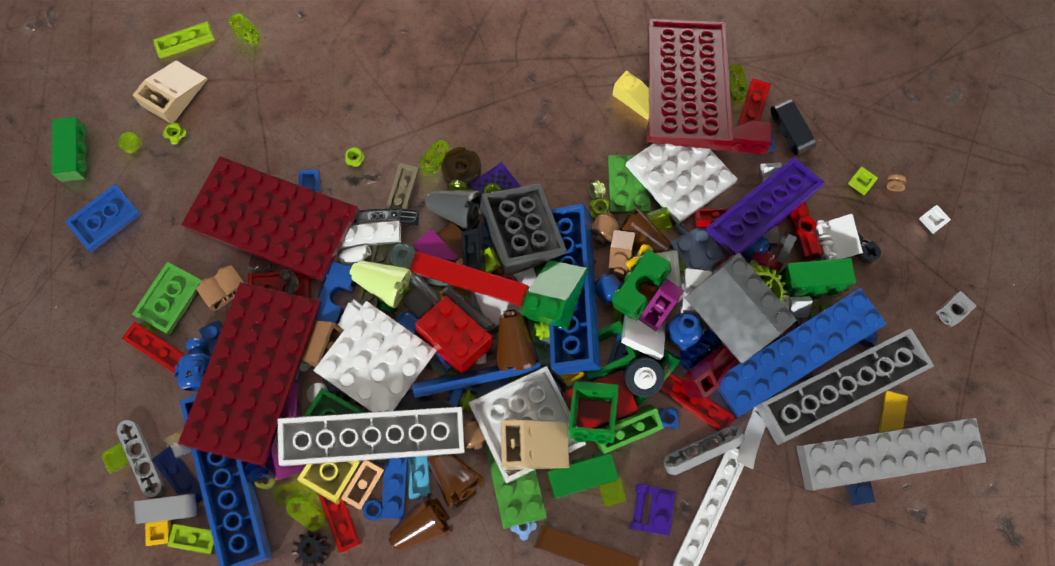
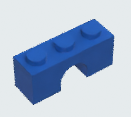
M336 262L332 263L325 277V284L318 291V300L322 304L316 321L333 322L336 325L340 322L344 309L334 305L333 300L339 292H354L357 283L352 280L350 266Z

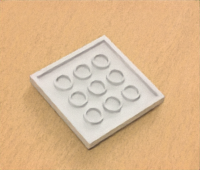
M652 144L626 163V167L677 224L706 205L738 180L713 151L706 148Z
M366 301L314 369V372L372 413L392 412L436 353V349Z
M547 366L469 402V406L506 483L535 469L502 470L501 421L530 420L567 423L568 453L586 445L585 442H576L573 439H569L570 411Z

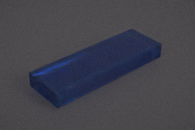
M168 446L152 459L178 495L195 493L196 507L204 501L199 481L173 446Z

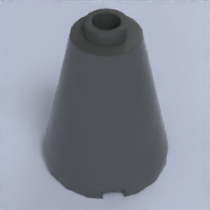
M433 190L426 197L425 203L430 211L466 230L476 228L480 222L477 219L478 214H482L480 210L482 194L480 191Z

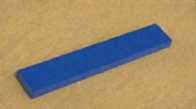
M536 361L535 366L514 371V367H507L508 371H502L497 366L468 371L463 375L459 373L413 383L411 391L414 397H421L535 372L541 369L540 362Z

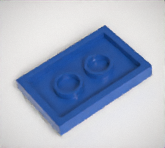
M114 184L65 222L87 250L92 253L139 217L141 213L122 190Z

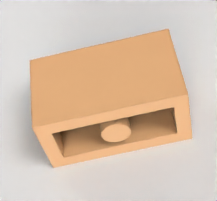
M364 460L341 499L361 510L384 470L368 460Z

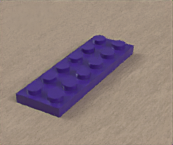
M793 157L707 227L706 232L732 255L737 253L741 255L822 188L824 181Z

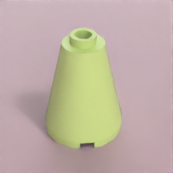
M361 260L358 263H354L350 269L353 281L393 308H396L404 297L402 293L404 289L408 288L411 279V271L407 268Z

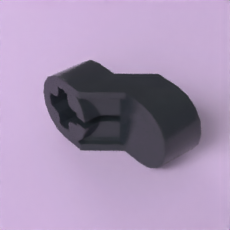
M858 233L863 253L854 256L865 264H872L881 256V250L874 241L865 239Z

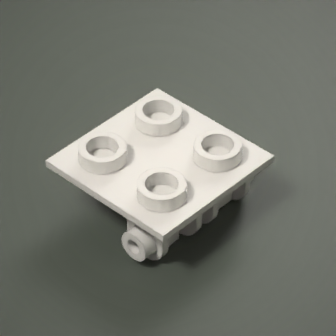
M853 214L824 222V220L816 221L817 227L815 231L823 253L820 257L821 261L844 259L863 253Z

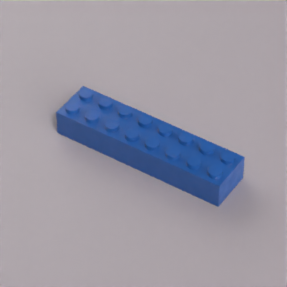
M584 203L551 209L567 250L565 254L551 260L588 269L569 328L565 329L549 325L551 368L558 375L601 370L591 214Z
M860 288L751 356L745 362L729 370L717 390L736 418H739L879 330L887 323Z
M196 395L180 400L185 423ZM191 449L219 566H252L272 559L249 464Z

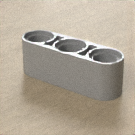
M196 494L134 501L135 524L197 516Z

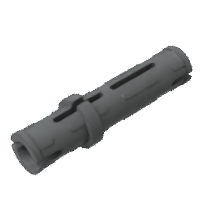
M451 285L444 288V292H442L444 297L447 296L488 333L493 330L495 323L473 306L465 295L462 296Z

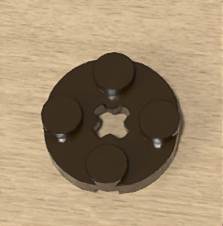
M464 147L454 148L445 155L441 164L442 174L445 180L453 187L469 186L470 183L481 176L480 158L476 152L466 150ZM462 163L463 166L467 165L465 170L460 171L457 170L458 164Z

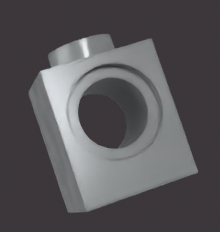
M959 291L944 303L936 313L943 323L953 327L960 323L977 305L962 291ZM952 307L957 310V314L953 312Z

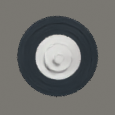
M640 357L630 362L624 375L625 383L633 394L640 397H649L656 394L662 388L664 371L656 360L649 357Z

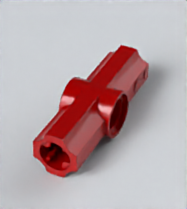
M805 201L790 213V217L794 226L793 234L797 237L796 239L799 242L803 258L809 261L821 257L823 253L815 231L817 227L816 222L811 218Z

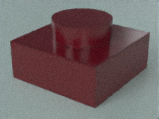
M755 251L752 257L753 260L776 271H780L783 265L776 261L777 256L765 251L764 255Z

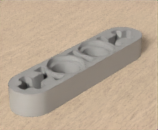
M122 421L117 427V435L139 486L145 496L151 498L160 497L165 491V483L141 428L134 421ZM127 426L133 427V429L130 430L131 436L129 434L124 433L125 431H127ZM140 443L142 451L138 455H133L132 447ZM148 462L150 464V471L143 475L140 472V467L143 463ZM151 482L153 484H158V486L155 488L156 492L149 491V489L152 488Z
M729 426L668 454L663 460L667 473L671 475L682 473L740 446L744 442L742 430L738 426ZM713 443L719 444L717 447L709 448ZM694 452H698V453H699V454H698L697 456H695V457H689V455H690L691 453H694Z

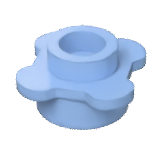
M535 522L523 524L526 526L525 529L521 528L522 525L510 527L511 531L516 532L521 540H527L529 534L536 530L537 524Z

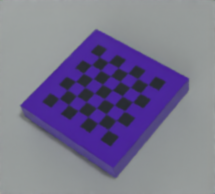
M502 162L469 184L472 190L480 191L481 194L521 187Z

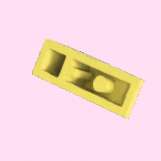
M626 70L614 84L613 96L648 120L649 88L640 79Z

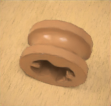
M897 174L888 176L887 189L891 191L905 190V183L907 181L905 176Z

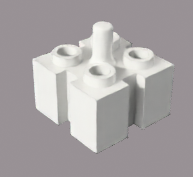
M685 269L681 277V288L684 292L678 301L677 315L679 313H689L695 315L700 322L703 321L684 297L704 281L712 271Z

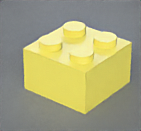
M359 461L306 464L297 480L332 502L339 504L361 464Z

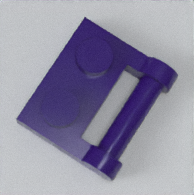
M636 484L635 491H637L634 518L633 522L630 523V529L670 536L675 491ZM646 493L652 494L648 525L642 524Z

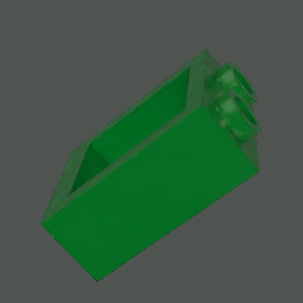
M620 320L598 330L599 342L620 333L622 338L623 325ZM625 345L629 355L602 367L601 370L586 371L587 376L592 382L621 370L625 371L630 362L641 355L640 352Z
M574 381L568 429L569 439H573L576 442L596 441L598 444L614 443L618 385ZM579 399L611 402L609 430L576 427Z

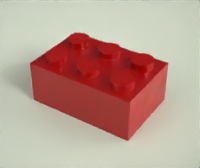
M447 296L415 323L417 335L436 349V352L461 375L492 347V336Z

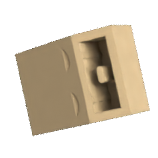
M175 60L145 79L132 96L142 107L172 124L204 85L207 78Z
M530 420L501 421L502 470L569 468L567 423Z

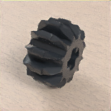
M308 530L306 536L300 534L299 539L301 543L295 541L293 543L294 546L298 547V550L292 551V555H299L295 563L302 562V566H309V564L310 566H317L318 563L320 566H323L325 563L322 557H330L329 553H325V549H330L331 545H324L328 537L323 536L320 538V531H316L313 535L312 530ZM311 546L316 547L315 552L308 553V548H311Z

